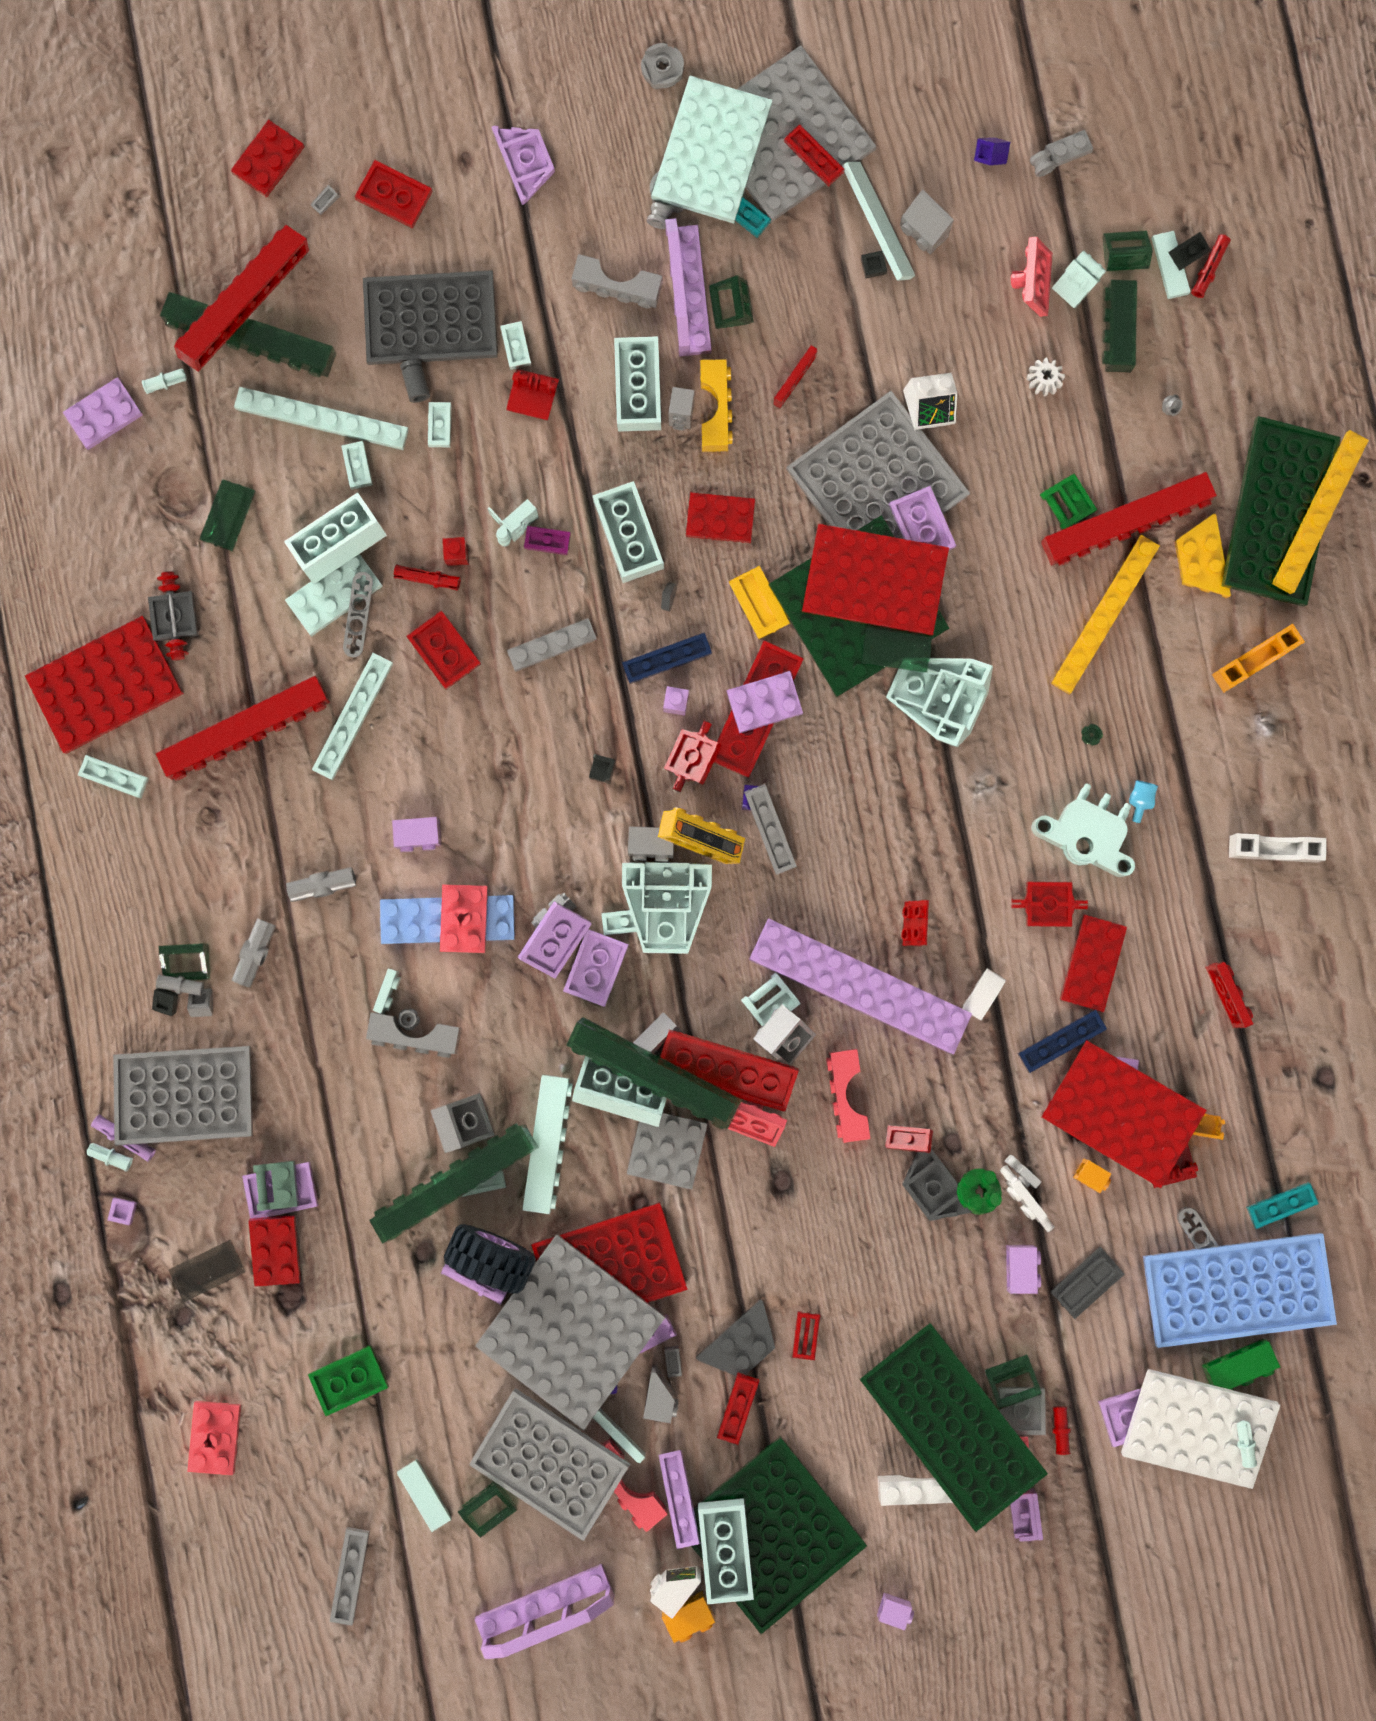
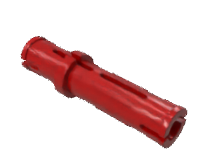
M1218 235L1203 269H1200L1198 272V279L1191 291L1193 296L1204 298L1210 282L1214 281L1215 272L1231 242L1228 236ZM1217 251H1219V253H1218V255H1217L1215 261L1212 262L1213 259H1214V257H1215V255H1216V253H1217ZM1209 270L1210 272H1209V274H1208V276H1207L1205 282H1203L1204 277H1205L1207 271Z
M398 564L394 568L393 577L395 579L428 584L437 589L442 587L458 591L460 588L461 577L442 574V571H425Z

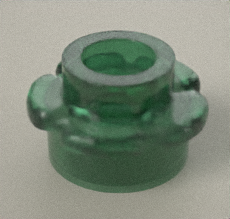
M1096 724L1085 726L1081 731L1082 741L1092 746L1097 745L1103 737L1102 730Z

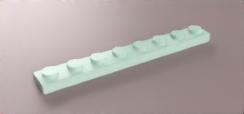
M239 387L234 408L238 411L404 450L409 431L408 427L243 387Z

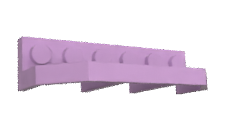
M676 218L665 219L670 254V277H672L674 291V314L677 319L679 357L711 354L698 225L678 227Z
M597 1565L476 1616L475 1622L483 1640L481 1651L484 1658L507 1657L588 1623L612 1607L615 1595L603 1565ZM606 1590L605 1596L578 1613H572L570 1604ZM563 1608L561 1620L540 1629H534L532 1620ZM525 1624L522 1636L504 1644L491 1645L489 1638Z

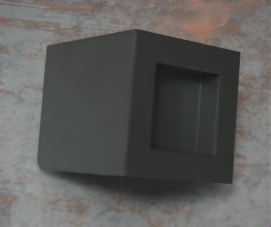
M594 754L589 778L610 784L616 761Z

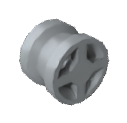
M1049 150L1040 151L1029 160L1031 165L1035 167V175L1037 177L1045 176L1056 168L1055 162L1051 161Z
M653 203L651 205V215L647 217V223L658 229H666L665 219L671 216L672 210L664 204Z

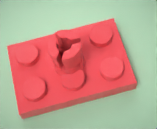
M1031 237L1025 251L1027 267L1024 271L1012 272L1011 285L1014 289L1025 287L1022 292L1024 302L1038 316L1043 317L1048 316L1053 253L1038 237Z
M442 885L440 952H486L488 886Z
M723 1096L712 1123L775 1147L786 1126L787 1120L778 1114H770L763 1111L764 1105L750 1101L744 1104L734 1097Z
M194 1402L187 1472L233 1475L235 1473L241 1404Z

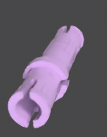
M98 1114L93 1120L91 1127L102 1132L110 1141H115L114 1123ZM147 1144L122 1145L147 1162L151 1160L156 1152V1149Z
M445 1264L441 1271L442 1275H446L478 1292L480 1297L485 1296L499 1303V1305L502 1304L507 1294V1291L494 1289L456 1272L449 1265Z

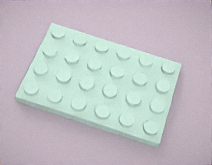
M689 76L651 198L723 221L735 223L771 109L772 100Z

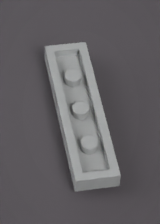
M589 618L511 648L507 652L514 670L517 672L593 642L597 638Z
M763 784L744 792L775 874L777 875L797 867L766 785Z
M351 1527L346 1529L330 1622L351 1626L354 1623L370 1533L368 1530Z

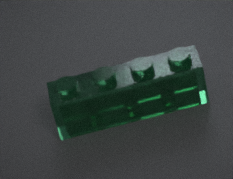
M1111 280L1103 291V301H1106V308L1103 310V322H1106V330H1103L1102 343H1105V351L1102 353V364H1105V372L1131 373L1136 366L1137 281Z

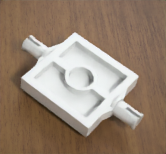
M1008 1165L1002 1167L999 1171L1007 1179L1005 1183L1008 1185L1006 1190L1014 1200L1016 1199L1017 1202L1020 1201L1022 1203L1020 1209L1031 1220L1036 1219L1047 1232H1050L1055 1226L1050 1222L1047 1214L1041 1209L1021 1181L1017 1179V1176L1009 1169Z

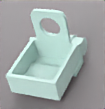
M1082 251L1077 259H1074L1065 269V273L1052 289L1073 308H1076L1093 287L1101 281L1100 279L1106 273V270L1090 254Z
M528 499L504 520H501L490 507L487 508L492 518L501 526L497 530L496 537L499 544L504 547L510 544L511 539L515 542L524 534L527 526H530L539 518L537 508Z

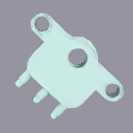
M1086 783L1077 799L1067 804L1058 821L1049 816H1041L1033 821L1031 826L1033 834L1063 849V854L1072 864L1082 866L1091 863L1117 877L1128 876L1135 869L1133 859L1119 852L1128 830L1125 821L1131 805L1125 803L1119 815L1116 816L1106 811L1111 799L1110 794L1106 793L1098 806L1086 801L1091 789L1090 784ZM1039 821H1044L1047 823V832H1041L1039 830ZM1079 839H1084L1088 842L1089 852L1087 854H1081L1077 850L1076 843ZM1120 861H1124L1127 864L1126 872L1119 870L1118 863Z

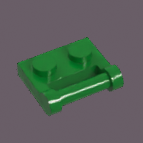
M1075 473L1040 494L1042 500H1046L1060 522L1061 530L1077 524L1097 511L1096 506ZM1057 492L1073 515L1069 520L1053 496Z

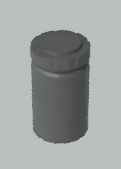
M411 359L400 364L409 401L417 403L429 399L430 393L421 360Z

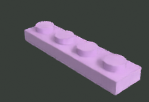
M682 1450L660 1454L659 1460L676 1547L679 1549L701 1544Z

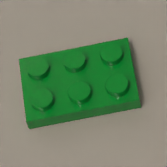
M372 1345L308 1374L325 1417L389 1387Z

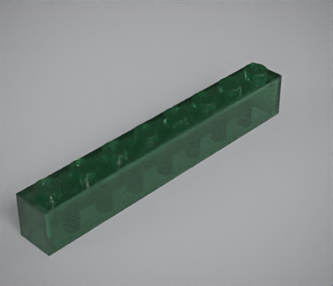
M168 292L160 317L167 327L174 330L181 328L187 332L191 324L204 314L205 309L209 305ZM249 318L226 341V345L231 349L239 350L241 348L247 350V353L252 356L259 357L262 355L273 363L280 364V362L288 364V367L297 371L304 369L310 375L318 378L321 376L328 378L337 354L333 346Z
M584 1017L577 1021L566 1044L574 1053L586 1055L591 1058L593 1063L607 1066L614 1074L628 1077L633 1084L651 1089L654 1095L670 1099L673 1105L691 1110L694 1116L706 1118L712 1121V1125L720 1129H728L743 1102L742 1099Z
M517 1123L505 1130L507 1134L500 1138L498 1135L486 1142L488 1146L480 1149L478 1147L468 1153L469 1158L464 1161L458 1159L449 1165L450 1170L445 1173L442 1171L437 1172L430 1177L431 1181L426 1185L420 1183L411 1189L413 1193L407 1197L403 1194L392 1201L394 1205L386 1208L384 1206L375 1211V1217L369 1221L382 1244L390 1242L538 1149L539 1147L527 1126H518Z

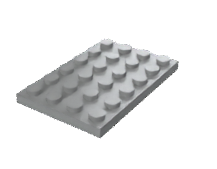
M250 1046L113 1055L114 1138L116 1146L253 1136Z
M515 1388L469 1465L584 1541L630 1466V1463Z

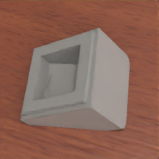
M203 989L202 996L189 994L187 1010L191 1017L212 1016V989Z

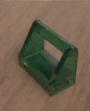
M1147 230L1103 233L1106 271L1150 268L1153 250ZM1142 240V246L1112 248L1111 245L1113 241Z
M736 275L709 285L716 329L742 326L754 322L747 280ZM732 289L736 316L723 320L718 291Z
M209 944L158 946L162 975L175 978L182 976L186 980L191 981L210 979ZM169 955H200L202 971L170 973Z
M1028 1355L985 1370L986 1380L999 1410L1042 1394ZM1028 1373L1033 1388L1000 1399L995 1384Z
M492 1482L460 1506L458 1514L481 1538L518 1509L503 1487L496 1482ZM497 1495L507 1507L482 1526H479L471 1513Z

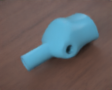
M1136 780L1129 798V803L1135 807L1132 818L1133 822L1141 823L1144 810L1154 808L1158 785Z

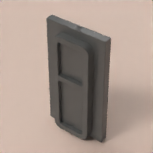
M1098 1247L1050 1292L1061 1303V1306L1076 1319L1125 1274L1114 1263V1260L1101 1247Z

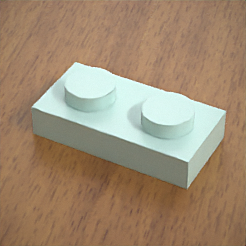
M522 321L500 326L510 370L531 366Z
M429 402L428 447L451 448V402Z
M363 441L342 445L351 490L373 485Z
M388 968L373 1011L385 1014L386 1010H390L393 1003V998H391L393 989L397 990L401 977L398 976L399 971Z

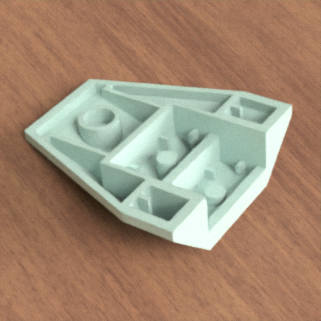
M903 658L886 698L935 739L958 747L971 734L987 698L993 666L974 659Z
M687 862L622 863V887L643 953L688 954L712 887V864Z

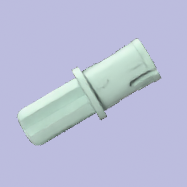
M183 369L166 374L161 372L158 376L142 380V385L146 394L163 388L167 390L169 389L168 386L187 380V376Z
M91 1143L87 1149L88 1156L105 1162L106 1166L110 1164L126 1172L133 1162V1158L115 1152L114 1148L110 1150Z
M1242 1420L1237 1423L1239 1438L1237 1446L1241 1451L1243 1467L1253 1468L1257 1466L1254 1449L1256 1442L1253 1440L1250 1422Z

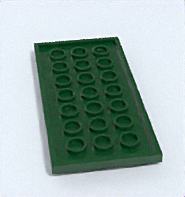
M1261 416L1255 418L1222 587L1303 607L1308 605L1320 541L1294 593L1289 594L1273 585L1272 582L1339 448V436Z
M931 1323L859 1379L975 1532L1048 1474Z

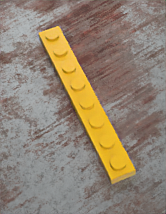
M1351 430L1346 432L1272 582L1273 585L1289 594L1295 592L1369 441L1368 439Z
M1143 535L1139 536L1052 680V685L1069 695L1072 693L1160 545Z

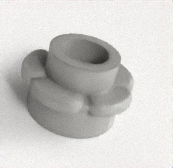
M1170 395L1164 399L1162 411L1166 415L1175 416L1181 411L1183 402L1179 399L1178 395Z
M411 1008L409 1010H402L398 1018L399 1026L404 1027L405 1030H413L415 1026H418L420 1017L417 1016V1011Z

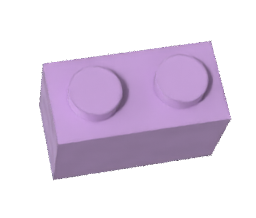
M439 818L392 820L394 847L400 849V852H412L415 847H422V850H435L436 846L441 845Z
M1006 1245L1007 1291L1010 1294H1038V1288H1041V1275L1037 1274V1265L1041 1264V1253L1037 1251V1247L1034 1245Z

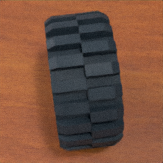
M460 1224L455 1228L444 1254V1262L450 1268L456 1270V1272L481 1284L504 1292L518 1294L525 1288L535 1264V1255L517 1243L475 1226Z

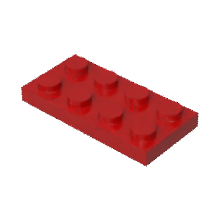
M1085 914L1082 916L1060 996L1061 1001L1099 1012L1105 1011L1127 926Z

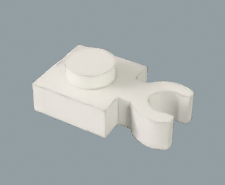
M1010 1154L1006 1158L1005 1162L1020 1175L1017 1179L1025 1187L1031 1186L1036 1189L1041 1181L1013 1155Z

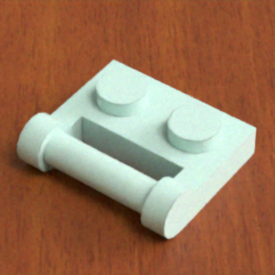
M776 972L770 976L771 979L749 997L745 996L741 999L761 1026L768 1022L772 1013L781 1005L792 1011L801 1004ZM775 986L781 989L779 993L760 1008L756 1009L753 1005Z

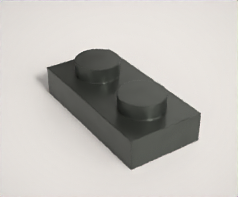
M1199 232L1168 253L1180 271L1210 252L1211 249L1201 232Z

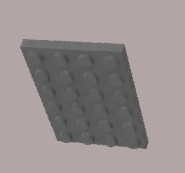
M493 270L363 278L366 361L368 365L403 363L411 359L430 362L498 358Z

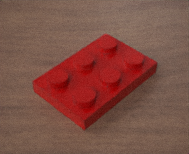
M268 119L230 171L237 178L267 198L305 146L301 141Z
M374 160L354 197L356 201L413 229L433 191L431 187Z
M690 492L686 537L751 543L755 499Z
M442 610L406 636L445 690L481 665Z
M1225 962L1212 963L1205 966L1233 1028H1246L1253 1025L1252 1011L1248 1006H1245L1242 1000L1244 997L1243 992L1234 983L1232 968L1226 965Z
M295 1215L250 1218L248 1222L254 1287L299 1284L301 1282Z

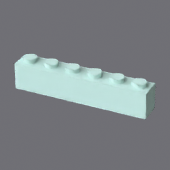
M542 1075L523 1211L550 1214L551 1209L556 1208L557 1196L553 1194L554 1187H558L560 1181V1173L556 1172L557 1165L562 1164L564 1151L560 1150L561 1141L565 1142L567 1128H563L564 1119L569 1117L570 1106H566L567 1097L572 1095L573 1084L569 1083L570 1078Z

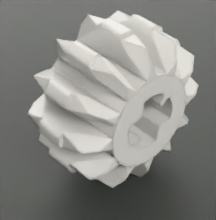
M1045 358L1043 363L1037 360L1035 366H1030L1029 372L1031 374H1028L1027 380L1031 381L1029 388H1037L1035 394H1039L1042 391L1045 397L1048 395V392L1055 394L1057 388L1062 387L1063 383L1061 381L1064 380L1065 374L1060 373L1063 369L1062 366H1055L1056 360L1049 363L1048 358ZM1044 374L1048 376L1047 380L1043 378Z

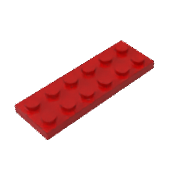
M764 640L743 685L790 671L794 681L804 658ZM731 710L717 740L722 746L714 763L749 779L774 723L739 734L733 711Z
M670 1029L668 1030L656 1069V1074L784 1112L786 1111L799 1072L797 1067Z

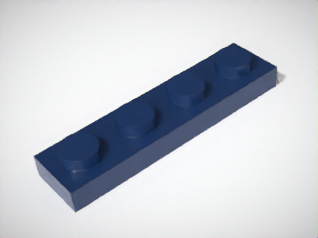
M704 632L622 662L629 684L712 655V651Z
M1093 1010L1017 1054L1027 1072L1031 1073L1086 1042V1040L1088 1041L1102 1033L1107 1028L1097 1010Z

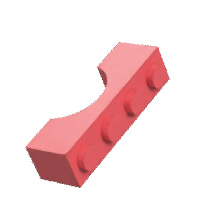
M857 1049L829 1053L830 1057L826 1058L827 1070L832 1071L833 1080H829L831 1094L835 1093L836 1102L832 1104L834 1116L839 1117V1125H836L837 1137L842 1138L843 1143L870 1139L867 1116L856 1113L849 1106L846 1099V1088L849 1081L854 1075L861 1072Z
M611 1438L602 1444L624 1459L625 1455ZM622 1479L614 1490V1493L619 1498L617 1500L623 1510L626 1511L628 1509L633 1515L632 1520L639 1529L643 1527L647 1532L668 1515V1508L654 1491L648 1493L634 1492L623 1483Z

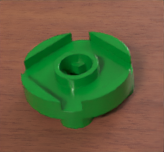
M981 1168L970 1170L962 1176L961 1182L958 1183V1199L964 1208L967 1207L973 1214L983 1215L992 1212L1002 1202L1001 1186L993 1171ZM978 1186H980L983 1190L982 1198L980 1194H976L975 1190L978 1189Z

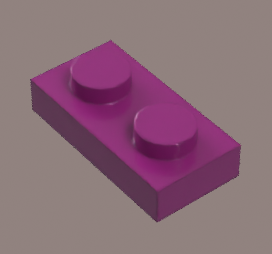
M527 526L524 549L568 555L571 532Z

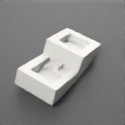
M987 968L976 983L974 990L962 1006V1009L982 1020L1006 979Z

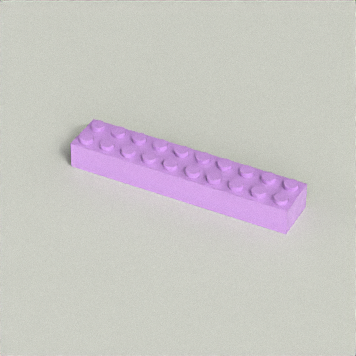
M769 918L749 958L754 963L949 1054L955 1053L972 1016V1013Z

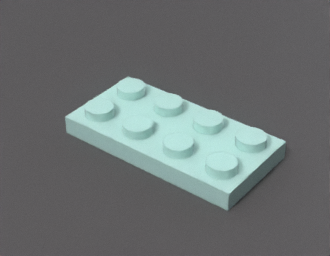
M360 554L315 584L310 582L285 599L311 637L349 610L353 578L357 573L366 572L372 577L373 586L371 594L383 587ZM362 575L361 579L356 580V583L360 584L359 591L355 589L354 594L368 596V591L364 592V586L369 585V581L366 580L365 575ZM361 597L355 598L353 606H356L364 599Z

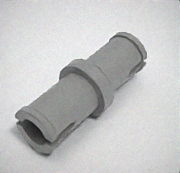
M159 974L156 980V988L172 990L176 994L183 992L202 996L204 982L186 980L182 976L175 978Z

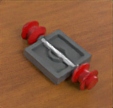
M168 571L162 572L161 576L157 577V580L162 582L158 590L166 595L148 597L153 640L156 642L170 640L165 644V647L170 648V652L166 654L167 657H171V660H183L189 652L184 651V646L188 643L181 638L199 636L194 593L192 591L175 593L181 588L180 585L175 583L179 576L174 575V572Z

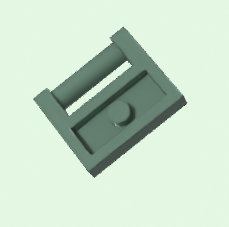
M295 1161L253 1165V1172H256L259 1201L257 1211L299 1206ZM265 1171H271L274 1202H268Z

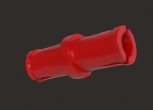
M1055 1406L1052 1407L1054 1415L1052 1433L1055 1434L1056 1454L1069 1455L1071 1454L1069 1446L1071 1428L1068 1427L1067 1407Z

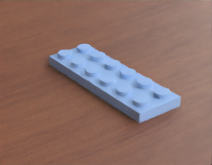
M514 895L488 896L486 941L515 940ZM442 898L381 899V944L440 942Z

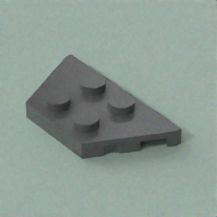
M931 1149L930 1153L917 1152L902 1185L927 1219L933 1221L971 1213L972 1211L961 1205L957 1195L958 1183L934 1151Z
M758 1300L696 1356V1359L734 1376H737V1373L746 1375L775 1349L763 1300Z

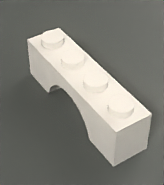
M1236 833L1231 835L1229 839V858L1318 863L1326 861V838H1278L1261 836L1259 834Z
M901 1475L878 1476V1498L881 1506L953 1503L935 1478H908Z

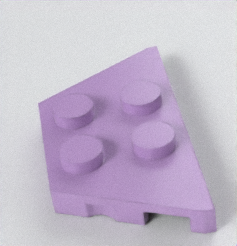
M498 126L491 127L521 204L524 205L555 172L554 166L538 129L522 130L521 128L511 127L510 130L499 129Z

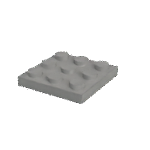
M662 1113L659 1127L639 1121L627 1174L692 1190L707 1123Z

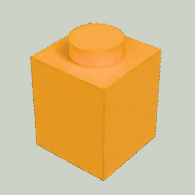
M1083 1158L1073 1178L1092 1190L1101 1193L1102 1190L1105 1191L1110 1185L1111 1179L1109 1177L1111 1173Z

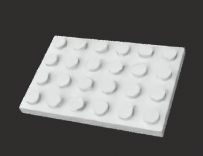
M1147 1369L1121 1454L1123 1457L1253 1489L1280 1404L1277 1401ZM1242 1420L1250 1422L1253 1440L1256 1442L1254 1449L1257 1466L1253 1468L1243 1467L1241 1451L1237 1446L1239 1441L1237 1423Z

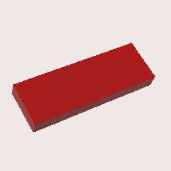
M800 124L784 138V142L828 187L844 173L845 169Z
M812 345L809 347L774 397L773 405L779 409L784 405L816 359L817 348Z
M737 1373L717 1434L718 1439L739 1445L759 1379Z

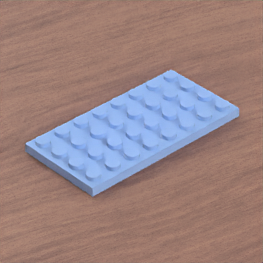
M1323 1233L1143 1256L1155 1346L1157 1348L1337 1325Z

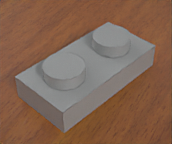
M1083 130L1046 145L1044 150L1050 151L1051 161H1054L1057 167L1092 153L1093 147L1086 131Z

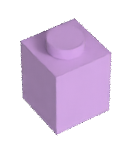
M667 686L663 712L685 716L689 690Z
M884 1593L877 1612L878 1620L905 1630L907 1624H911L914 1616L910 1601Z

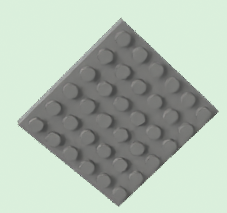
M801 45L737 89L772 100L771 109L746 185L748 192L765 215L771 219V222L826 185L784 142V138L799 124L841 166L846 162H859L876 150L874 142Z
M892 391L881 397L786 467L788 473L829 526L858 530L882 515L894 537L900 539L904 538L890 509V502L931 486L941 512L944 515L970 495V492L921 429L914 430L909 413Z
M557 1234L533 1266L524 1290L518 1294L514 1293L475 1347L584 1430L666 1316Z

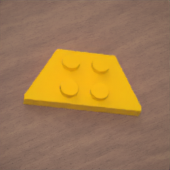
M1212 514L1175 541L1182 585L1192 588L1197 587L1201 591L1213 592L1228 598L1231 596L1230 588L1221 586L1225 570V560L1217 516Z

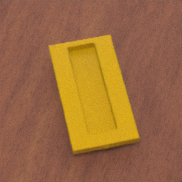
M760 566L728 581L758 639L775 633L777 630L790 624L782 607L768 586L769 583Z

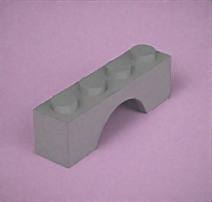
M578 254L572 275V285L578 291L595 292L598 296L604 298L609 296L615 297L623 303H638L643 308H656L663 284L661 275L642 270L635 278L629 281H613L603 273L599 259Z
M371 1012L366 1039L372 1040V1045L385 1046L386 1042L394 1044L393 1048L407 1050V1046L416 1048L415 1052L429 1054V1050L438 1051L437 1056L450 1058L451 1054H457L461 1027L437 1024L428 1035L414 1038L408 1036L400 1029L396 1016Z

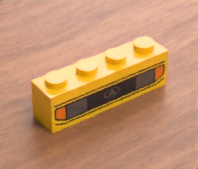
M673 808L671 811L663 812L658 834L659 838L724 864L740 863L745 838L737 835V831L722 829L718 823L703 821L704 818L701 816L686 814L687 811L682 808Z

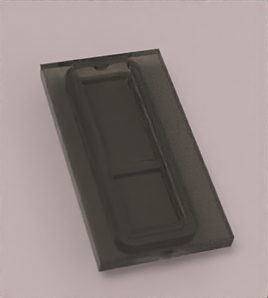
M231 1239L169 1269L183 1303L246 1272Z

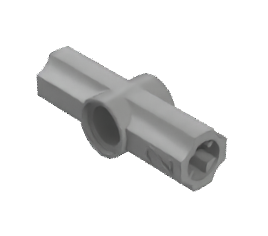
M352 867L330 873L329 871L310 875L309 878L286 883L290 902L310 897H324L334 894L335 891L357 886Z
M257 918L249 940H246L242 946L239 955L240 961L231 981L251 988L259 966L263 965L269 950L267 947L276 925Z

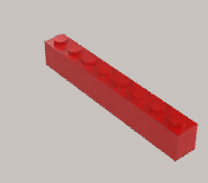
M288 225L278 230L268 245H264L256 258L248 262L244 271L234 277L232 284L219 294L218 299L205 309L204 314L197 321L191 324L184 336H180L174 345L177 357L199 372L309 252L307 238Z
M1204 472L1044 537L1041 544L1050 565L1053 566L1058 563V566L1069 563L1072 557L1078 555L1079 558L1089 555L1092 549L1097 547L1099 550L1107 548L1114 540L1118 539L1121 542L1130 538L1134 532L1144 533L1151 529V525L1158 523L1161 526L1172 520L1171 517L1179 515V518L1186 516L1192 512L1191 509L1206 508L1212 504L1211 501L1217 495L1207 472Z
M313 676L155 753L165 776L177 781L185 778L187 772L193 769L198 771L207 766L206 763L212 760L219 761L227 757L226 753L232 750L240 751L247 747V743L253 740L257 742L266 738V734L273 730L278 732L285 729L287 723L292 721L299 722L307 717L306 714L312 711L319 712L327 707L326 704L330 703V700L319 678Z

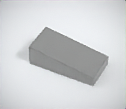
M328 185L311 203V206L322 215L340 196Z
M679 1346L665 1347L668 1377L682 1376Z

